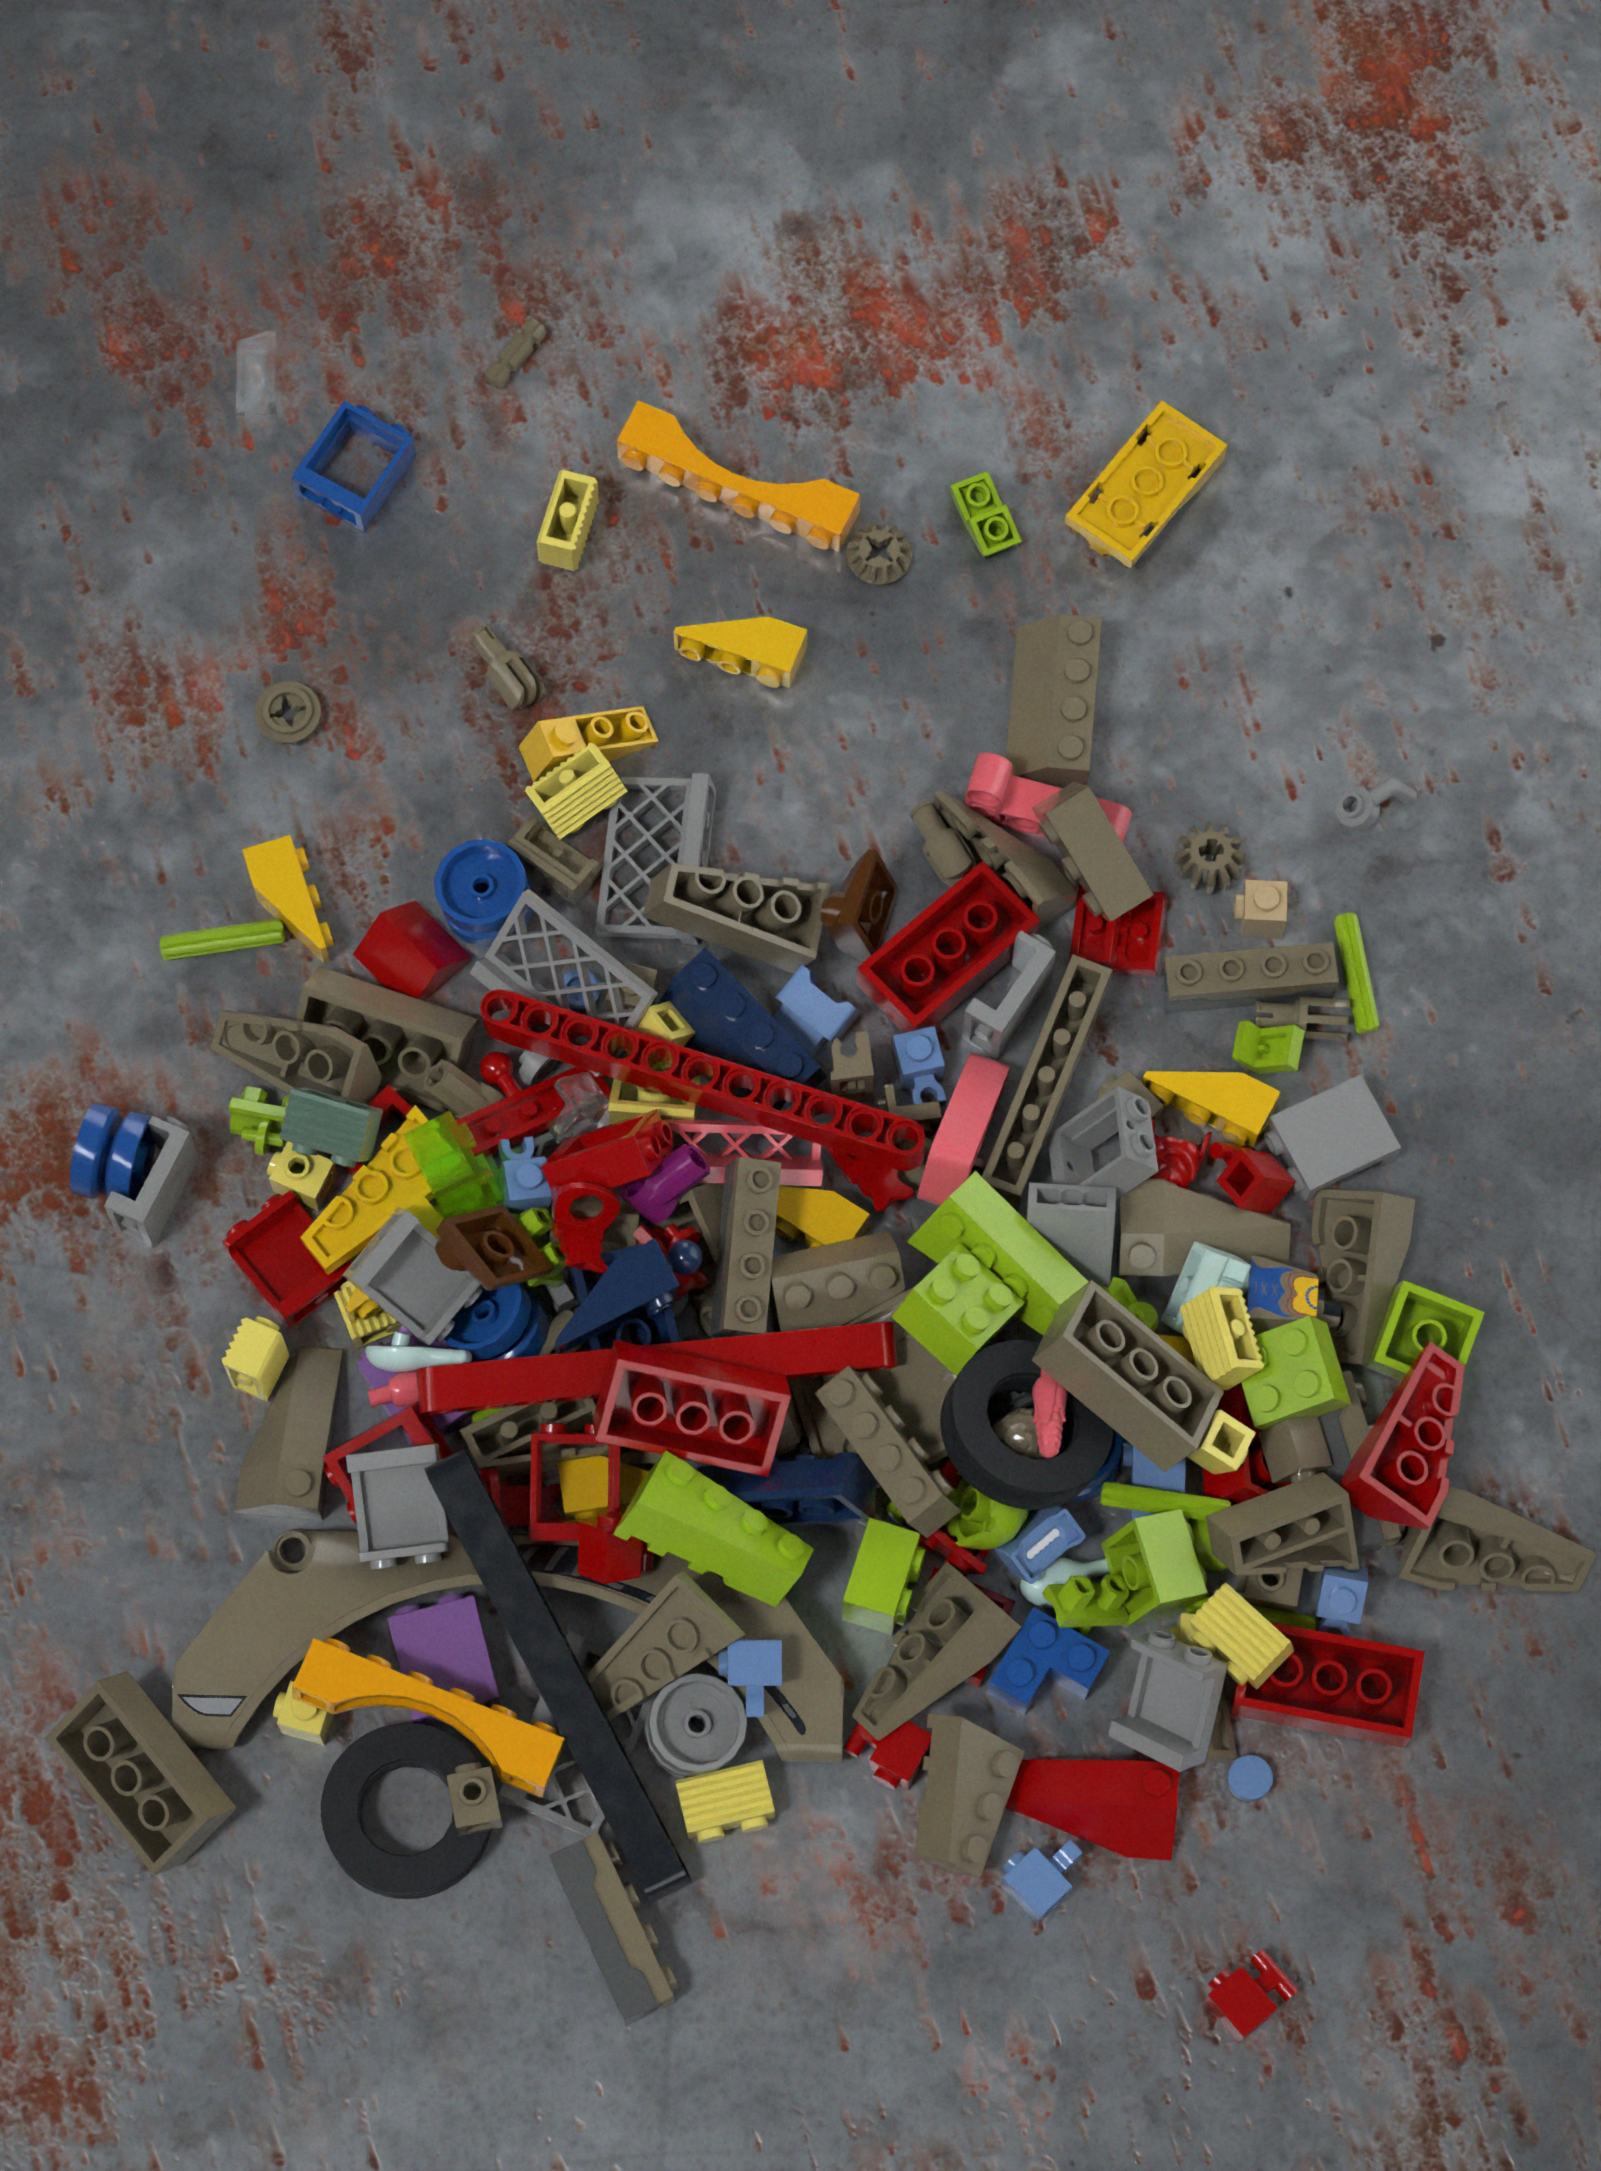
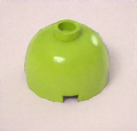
M962 1477L958 1488H954V1491L950 1493L961 1511L945 1524L948 1534L957 1537L958 1541L955 1543L958 1546L980 1550L996 1549L1006 1545L1016 1536L1027 1519L1028 1509L1014 1508L996 1502L980 1493Z

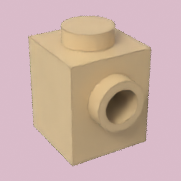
M1245 880L1242 894H1235L1233 917L1234 919H1240V937L1282 939L1287 923L1288 882Z

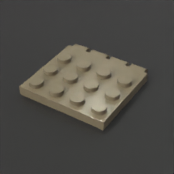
M909 1289L844 1325L874 1322L894 1323L898 1367L866 1372L874 1378L884 1393L879 1397L887 1407L891 1404L905 1420L907 1425L902 1429L909 1439L914 1436L929 1453L930 1458L926 1460L929 1465L948 1456L941 1435L940 1415L945 1395L957 1376L891 1317L912 1291V1289ZM857 1372V1373H859L861 1376H863L866 1372ZM836 1375L788 1379L813 1455L821 1459L836 1458V1454L841 1452L857 1453L815 1394ZM877 1481L876 1489L879 1488V1487H881V1485L879 1484L878 1481Z

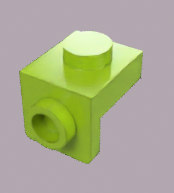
M1249 1020L1239 1021L1232 1058L1258 1075L1297 1071L1305 1031L1296 1025L1260 1028Z

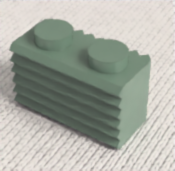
M307 1087L291 1089L289 1093L290 1098L287 1101L288 1106L285 1109L286 1115L283 1118L284 1123L281 1126L282 1131L279 1136L280 1139L293 1143V1151L306 1155H317L318 1150L332 1154L331 1162L348 1167H356L357 1162L372 1159L383 1113L382 1109Z

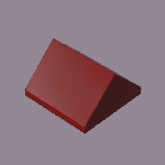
M416 900L380 912L353 953V957L383 988L422 1001H426L472 961V957Z

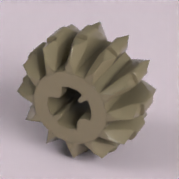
M1209 821L1206 823L1204 832L1193 825L1189 828V837H1179L1177 847L1180 850L1174 853L1173 862L1181 866L1177 873L1179 879L1192 877L1189 885L1192 891L1198 888L1199 884L1205 885V891L1208 895L1213 893L1215 884L1226 891L1230 887V879L1238 880L1241 877L1242 869L1239 865L1245 863L1246 854L1238 850L1242 842L1240 836L1228 838L1230 829L1227 825L1217 832L1214 831L1213 823ZM1204 854L1213 855L1214 862L1206 861V855Z

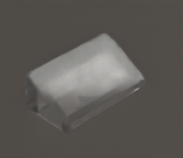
M274 330L237 340L236 415H277L278 341L276 331Z

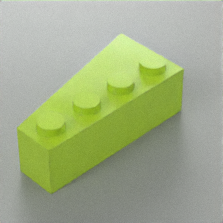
M976 1171L942 1203L907 1241V1243L938 1264L961 1243L1025 1302L1014 1316L1043 1336L1060 1304L1088 1283Z
M665 1450L640 1483L613 1535L626 1541L633 1536L647 1542V1550L662 1557L669 1552L688 1561L687 1568L702 1575L705 1572H714L721 1575L725 1585L774 1607L779 1604L800 1578L814 1548L803 1542L798 1536L791 1534L767 1518L762 1512L752 1508L728 1492L723 1486L716 1484L692 1468L687 1462L677 1458L667 1450Z

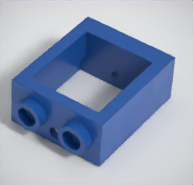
M344 400L291 476L295 495L365 532L415 459L414 438L404 427L395 423L389 425L381 421L366 406L357 405L356 407ZM350 431L394 454V457L365 499L321 476Z

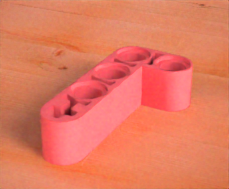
M993 753L978 754L966 790L964 804L997 826L1047 839L1039 826L1041 822L1035 815L1032 807L1063 788L1012 775L1013 765L1003 756ZM1096 797L1124 844L1132 817L1131 810L1116 802Z
M970 1052L932 1143L917 1199L941 1206L971 1176L974 1163L1003 1094L1011 1065Z

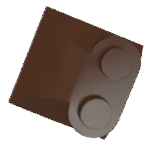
M868 849L859 858L846 877L841 890L834 891L829 898L823 901L821 907V921L825 923L827 931L839 950L861 962H864L882 947L900 890L877 850Z
M504 1204L443 1219L436 1229V1233L440 1238L435 1245V1250L441 1263L451 1270L468 1271L474 1280L488 1291L548 1275L554 1269Z

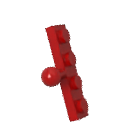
M493 1051L486 1054L481 1060L480 1074L489 1084L498 1085L506 1098L446 1124L443 1135L465 1166H468L499 1152L500 1140L509 1139L510 1146L523 1141L524 1137L535 1136L609 1102L610 1088L601 1076L596 1077L589 1070L576 1066L522 1090L512 1076L514 1065L511 1058L504 1052Z

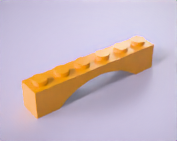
M639 400L617 439L618 459H621L629 468L636 471L647 470L658 475L663 482L671 486L678 487L682 485L694 490L699 497L706 501H720L731 506L734 511L744 517L753 518L755 516L769 522L779 532L785 534L793 532L806 538L810 544L819 549L826 550L830 548L840 552L860 513V494L826 479L805 483L776 484L755 481L730 472L715 464L695 447L683 432L674 415Z
M313 1638L292 1686L293 1699L333 1715L357 1708L377 1706L407 1708L431 1715L454 1727L472 1741L490 1762L501 1782L543 1798L563 1749L564 1738L558 1736L557 1729L539 1721H534L533 1725L516 1719L517 1714L500 1705H492L490 1709L475 1703V1697L463 1690L450 1688L448 1692L433 1686V1680L421 1673L409 1671L408 1675L395 1671L391 1669L392 1664L381 1657L367 1655L365 1659L350 1653V1647L338 1640L326 1638L323 1642Z

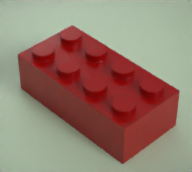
M981 861L857 967V986L903 1033L935 1026L1013 959L1015 937L1019 931H1023L1028 935L1032 933L1038 934L1040 919Z
M614 1340L592 1420L595 1439L599 1442L661 1455L667 1450L680 1459L768 1477L791 1399V1393L786 1376Z
M1270 1622L1291 1641L1294 1652L1258 1689L1254 1688L1248 1681L1243 1686L1235 1681L1229 1715L1406 1748L1412 1738L1425 1651Z

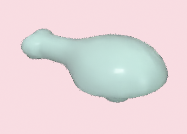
M394 1331L391 1346H367L365 1349L366 1357L372 1365L390 1372H408L424 1367L470 1363L472 1361L471 1353L464 1349L409 1346L412 1335L400 1331Z
M1058 1557L1042 1571L1040 1578L1035 1583L1030 1584L1021 1579L1020 1589L1023 1596L1034 1605L1053 1608L1050 1601L1046 1600L1042 1594L1047 1585L1065 1584L1070 1576L1083 1575L1091 1580L1110 1574L1105 1557L1090 1562H1078L1065 1557Z

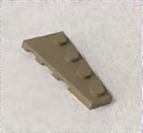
M682 1570L674 1575L586 1677L610 1721L741 1638L745 1633Z

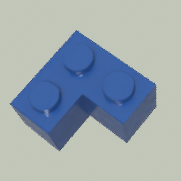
M1033 1607L991 1677L987 1693L1024 1715L1047 1678L1086 1700L1108 1663L1111 1651L1070 1627L1060 1628L1056 1619Z

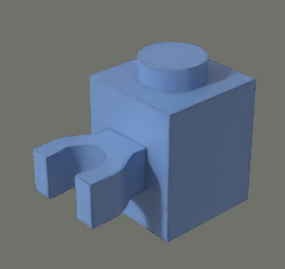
M935 1026L893 1035L892 1055L902 1091L914 1089L912 1104L923 1103L921 1096L924 1093H932L936 1096L940 1106L946 1105V1095L943 1087L939 1084L944 1079L945 1064Z
M524 1137L522 1143L524 1152L521 1154L511 1151L509 1139L500 1140L498 1149L503 1162L496 1180L500 1204H504L508 1211L514 1214H521L532 1207L548 1210L552 1200L551 1189L541 1168V1165L546 1161V1157L531 1158L534 1152L533 1137Z
M1343 1566L1323 1568L1315 1601L1316 1616L1323 1619L1318 1623L1316 1631L1326 1632L1330 1628H1337L1342 1632V1636L1351 1637L1348 1622L1359 1625L1361 1623L1369 1583L1367 1567L1359 1566L1360 1569L1347 1570Z
M739 1638L728 1645V1648L719 1651V1676H728V1686H746V1717H764V1686H782L781 1638Z
M1071 1840L1049 1861L1036 1847L1027 1855L1020 1850L1002 1867L1007 1874L1002 1877L1001 1885L1031 1918L1039 1924L1071 1893L1073 1886L1062 1875L1081 1859L1083 1852Z

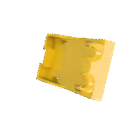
M1161 400L1066 514L1064 523L1072 528V533H1080L1089 542L1090 548L1097 551L1102 557L1113 556L1123 563L1124 568L1125 566L1131 568L1177 511L1203 487L1222 464L1228 445ZM1147 436L1146 441L1143 443L1142 446H1140V443H1141V442L1145 439V437ZM1198 467L1202 469L1196 478L1192 477V474ZM1099 489L1103 493L1098 495V499L1094 504L1090 503L1091 496ZM1150 525L1153 526L1154 529L1147 537L1143 535Z

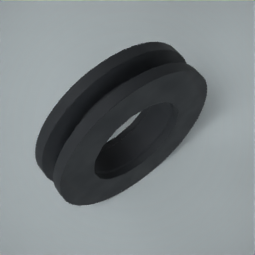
M1012 1340L1000 1342L981 1350L962 1368L946 1393L940 1415L941 1435L946 1452L957 1471L972 1487L983 1495L1001 1504L1019 1509L1040 1510L1053 1508L1072 1500L1086 1488L1109 1454L1113 1440V1429L1067 1391L1066 1422H1063L1067 1440L1065 1451L1052 1459H1032L1016 1454L1001 1443L990 1427L987 1414L989 1398L1001 1391L1020 1390L1032 1394L1035 1382L1041 1377V1368L1032 1361L1040 1343Z
M397 1723L377 1728L358 1738L345 1749L332 1766L324 1784L321 1797V1822L325 1839L333 1856L349 1877L365 1889L385 1897L419 1899L443 1892L469 1874L481 1859L488 1845L492 1829L459 1836L454 1814H452V1822L444 1837L432 1848L411 1856L397 1855L376 1846L369 1838L362 1822L363 1801L372 1784L385 1773L402 1767L423 1768L438 1776L449 1789L446 1775L456 1773L455 1768L460 1765L479 1762L470 1749L453 1735L433 1726L418 1723Z

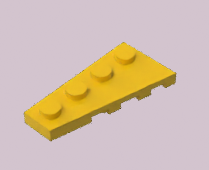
M416 1105L406 1115L407 1120L396 1133L391 1132L380 1145L381 1150L367 1166L363 1165L352 1177L353 1182L343 1194L336 1196L300 1237L303 1244L328 1275L362 1251L397 1208L407 1209L423 1196L430 1201L468 1173L464 1163Z

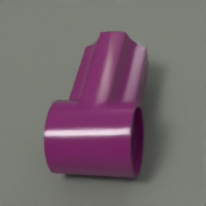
M684 1144L661 1161L650 1176L623 1184L620 1196L653 1224L660 1223L671 1215L680 1196L710 1174L709 1164L704 1159L701 1151L694 1145Z

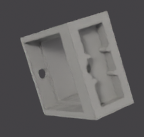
M1119 1086L1112 1089L1047 1136L1053 1184L1115 1187L1117 1200L1158 1172L1149 1100ZM1119 1131L1122 1155L1094 1173L1091 1150Z

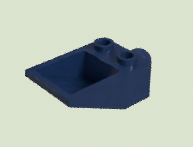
M654 1238L615 1258L556 1338L554 1345L556 1353H564L645 1311L648 1317H652L671 1307V1302L675 1300L674 1296L680 1286L674 1272L681 1275H689L700 1267L702 1252L699 1246L690 1240H679L669 1248L667 1257H665Z

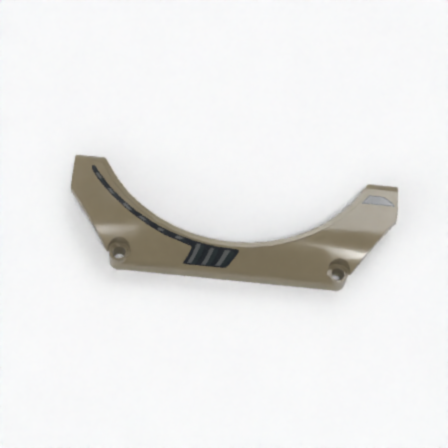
M297 1528L288 1530L278 1536L274 1542L273 1549L267 1550L176 1661L173 1672L171 1726L190 1749L233 1750L244 1727L265 1697L297 1663L305 1658L313 1638L324 1642L326 1638L332 1637L355 1621L403 1600L433 1591L483 1584L457 1533L449 1532L451 1550L441 1552L442 1561L415 1564L414 1555L397 1557V1566L371 1569L370 1561L359 1562L358 1530ZM511 1533L539 1586H549L590 1595L640 1615L674 1575L683 1570L745 1633L741 1638H781L782 1686H764V1717L757 1718L772 1740L783 1762L842 1763L844 1678H842V1675L785 1596L776 1607L771 1606L725 1585L721 1575L714 1572H705L702 1575L687 1568V1560L669 1552L663 1557L653 1553V1570L641 1571L640 1578L603 1584L578 1574L579 1541H530L529 1533ZM295 1537L304 1543L306 1553L301 1561H291L284 1554V1543L288 1538ZM719 1652L706 1660L719 1671ZM733 1686L746 1702V1686Z

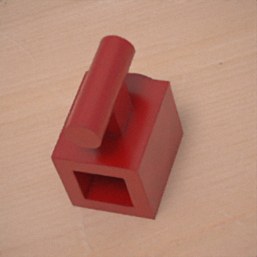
M1214 1142L1210 1146V1156L1214 1159L1223 1160L1227 1164V1167L1216 1181L1240 1209L1271 1214L1296 1183L1271 1153L1253 1151L1250 1147L1222 1142Z
M614 1511L600 1512L597 1514V1519L579 1522L578 1574L603 1584L640 1578L641 1571L653 1570V1552L647 1550V1542L631 1536L626 1541L613 1535L624 1515L623 1513Z
M906 1721L878 1741L858 1722L842 1749L851 1756L858 1758L866 1744L875 1748L869 1759L870 1769L875 1771L873 1777L881 1784L893 1790H896L898 1785L909 1790L923 1766L924 1756H929L932 1734L914 1723Z
M1264 1949L1260 1950L1250 1959L1252 1964L1261 1973L1255 1980L1240 1966L1233 1973L1228 1968H1225L1206 1985L1211 1992L1206 1996L1204 2002L1239 2043L1277 2010L1278 2007L1267 1996L1270 1991L1275 1989L1285 2002L1299 1991Z

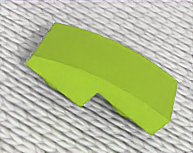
M988 470L950 485L949 491L983 558L1022 542L1007 505H1002Z

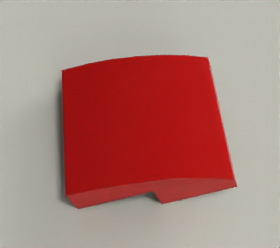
M1079 883L1069 962L1073 954L1110 968L1115 973L1158 976L1168 904L1166 893L1152 891L1153 896L1110 922L1103 919L1101 915L1093 916L1082 898L1086 892Z

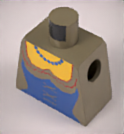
M1251 1255L1248 1263L1251 1265L1248 1289L1242 1297L1246 1300L1244 1305L1248 1308L1246 1312L1250 1315L1249 1321L1253 1324L1251 1329L1255 1332L1254 1336L1309 1315L1326 1322L1328 1328L1337 1329L1341 1315V1303L1318 1299L1319 1278L1314 1273L1260 1256Z

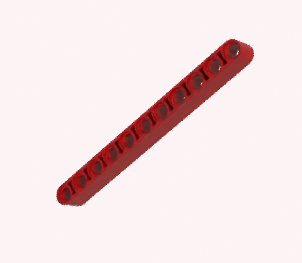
M492 990L481 1000L480 1011L485 1031L489 1037L496 1041L897 1170H914L924 1160V1131L917 1122L508 990ZM504 1010L511 1013L503 1020L491 1018L497 1011ZM540 1023H546L551 1026L542 1033L531 1031L535 1025ZM579 1036L591 1038L587 1044L582 1046H576L571 1043L573 1039ZM618 1049L631 1051L630 1055L626 1058L617 1059L611 1056ZM658 1062H668L671 1064V1067L663 1072L651 1069ZM703 1074L712 1077L711 1081L707 1084L698 1085L692 1082L693 1078ZM742 1087L753 1091L744 1098L732 1095L736 1089ZM782 1100L793 1104L790 1109L785 1111H778L773 1108L775 1103ZM823 1113L834 1117L827 1124H819L813 1120L817 1115ZM864 1126L875 1130L874 1134L868 1137H859L854 1132ZM901 1140H911L916 1146L905 1151L896 1148L895 1144Z
M874 1322L642 1345L786 1376V1379L836 1375L847 1366H850L856 1372L898 1367L893 1322ZM612 1348L416 1369L420 1414H445L599 1398Z

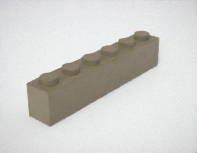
M1073 954L982 1175V1178L1016 1211H1019L1029 1182L1032 1179L1047 1142V1136L1051 1132L1110 985L1112 969Z

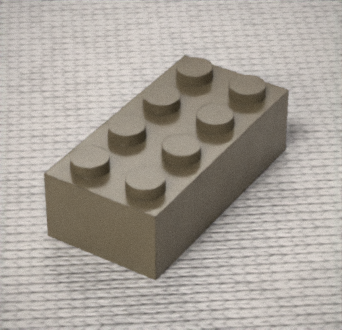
M1090 1280L1060 1304L1032 1358L1036 1365L1164 1472L1198 1448L1224 1393L1221 1388L1093 1280Z
M128 1671L97 1681L45 1737L154 1876L182 1865L237 1809Z

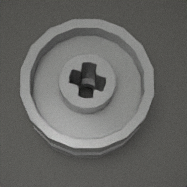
M695 1673L678 1677L661 1689L646 1712L643 1735L647 1751L660 1768L675 1777L688 1778L720 1770L734 1758L745 1739L747 1718L743 1702L731 1686H728V1684L715 1676ZM689 1719H691L693 1724L701 1722L703 1725L701 1732L695 1733L690 1730L688 1726Z

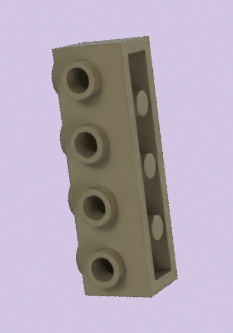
M847 1366L815 1392V1394L907 1523L928 1538L961 1511L950 1495L954 1488L940 1470L937 1469L933 1472L927 1464L926 1460L930 1458L929 1453L914 1436L909 1439L902 1429L907 1425L905 1420L891 1404L886 1407L879 1396L884 1392L868 1372L861 1376L853 1368Z

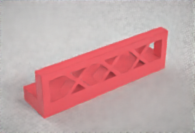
M662 1119L669 1124L671 1131L678 1132L687 1141L684 1144H692L701 1151L704 1159L709 1164L710 1174L699 1183H724L725 1166L738 1157L781 1162L779 1185L822 1186L823 1169L820 1162L821 1145L811 1142L810 1156H793L783 1146L793 1136L748 1121ZM687 1132H697V1133H696L694 1136L691 1137ZM708 1133H721L729 1144L718 1153H707L698 1142ZM730 1133L740 1134L736 1138H734ZM751 1134H763L772 1143L761 1154H749L740 1144ZM772 1134L782 1136L777 1140ZM734 1149H736L740 1154H730V1153H731ZM777 1150H779V1152H780L782 1155H773V1154H774Z

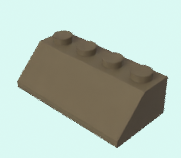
M1058 614L1017 627L1006 759L1013 765L1012 775L1061 788L1066 787L1072 782L1087 786L1090 770L1102 617Z
M320 966L302 986L295 1018L296 1021L335 1026L367 1044L382 1075L378 1088L379 1091H382L389 1085L403 1099L444 1113L447 1112L448 1108L423 1091V1078L429 1068L435 1066L441 1059L449 1061L463 1072L470 1054L478 1021L476 1018Z

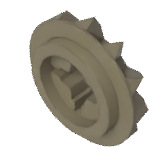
M871 522L861 530L856 529L854 536L848 542L847 562L851 571L862 581L875 585L889 584L901 578L908 570L912 560L911 543L905 537L903 530L899 531L893 528L889 522L885 525H875ZM870 544L878 548L889 544L886 553L889 560L887 558L884 559L880 555L869 560L872 555Z
M293 681L279 682L268 687L258 698L255 706V720L264 737L267 736L278 745L281 743L297 745L300 740L306 737L311 738L313 731L320 724L321 705L316 694L306 685ZM283 701L288 702V706H291L293 712L300 711V713L294 715L293 726H289L284 718H277V716L283 714Z

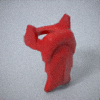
M1151 1119L1156 1145L1158 1172L1150 1178L1165 1179L1176 1183L1179 1187L1188 1189L1189 1182L1194 1181L1199 1166L1203 1165L1207 1160L1212 1132H1208L1205 1135L1203 1144L1196 1145L1185 1139L1178 1140L1170 1136H1157L1155 1134V1121Z
M864 1126L855 1130L854 1133L858 1136L865 1132L874 1133L875 1130ZM824 1146L835 1163L842 1169L844 1178L852 1185L857 1184L863 1196L870 1197L876 1212L885 1210L896 1200L908 1199L914 1196V1190L899 1180V1174L896 1169Z
M577 1182L563 1186L553 1184L551 1197L554 1208V1222L551 1229L554 1236L559 1239L560 1250L566 1257L564 1263L579 1270L604 1274L608 1267L600 1257L603 1250L601 1244L604 1231L613 1223L620 1211L619 1198L609 1189L592 1183ZM584 1195H594L603 1202V1208L598 1215L586 1218L574 1217L570 1213V1205L575 1199Z
M497 1468L478 1469L508 1528H527L530 1525V1488L526 1485L508 1487L507 1482L499 1481ZM552 1484L541 1489V1519H562L553 1507L555 1500L561 1493L559 1484Z

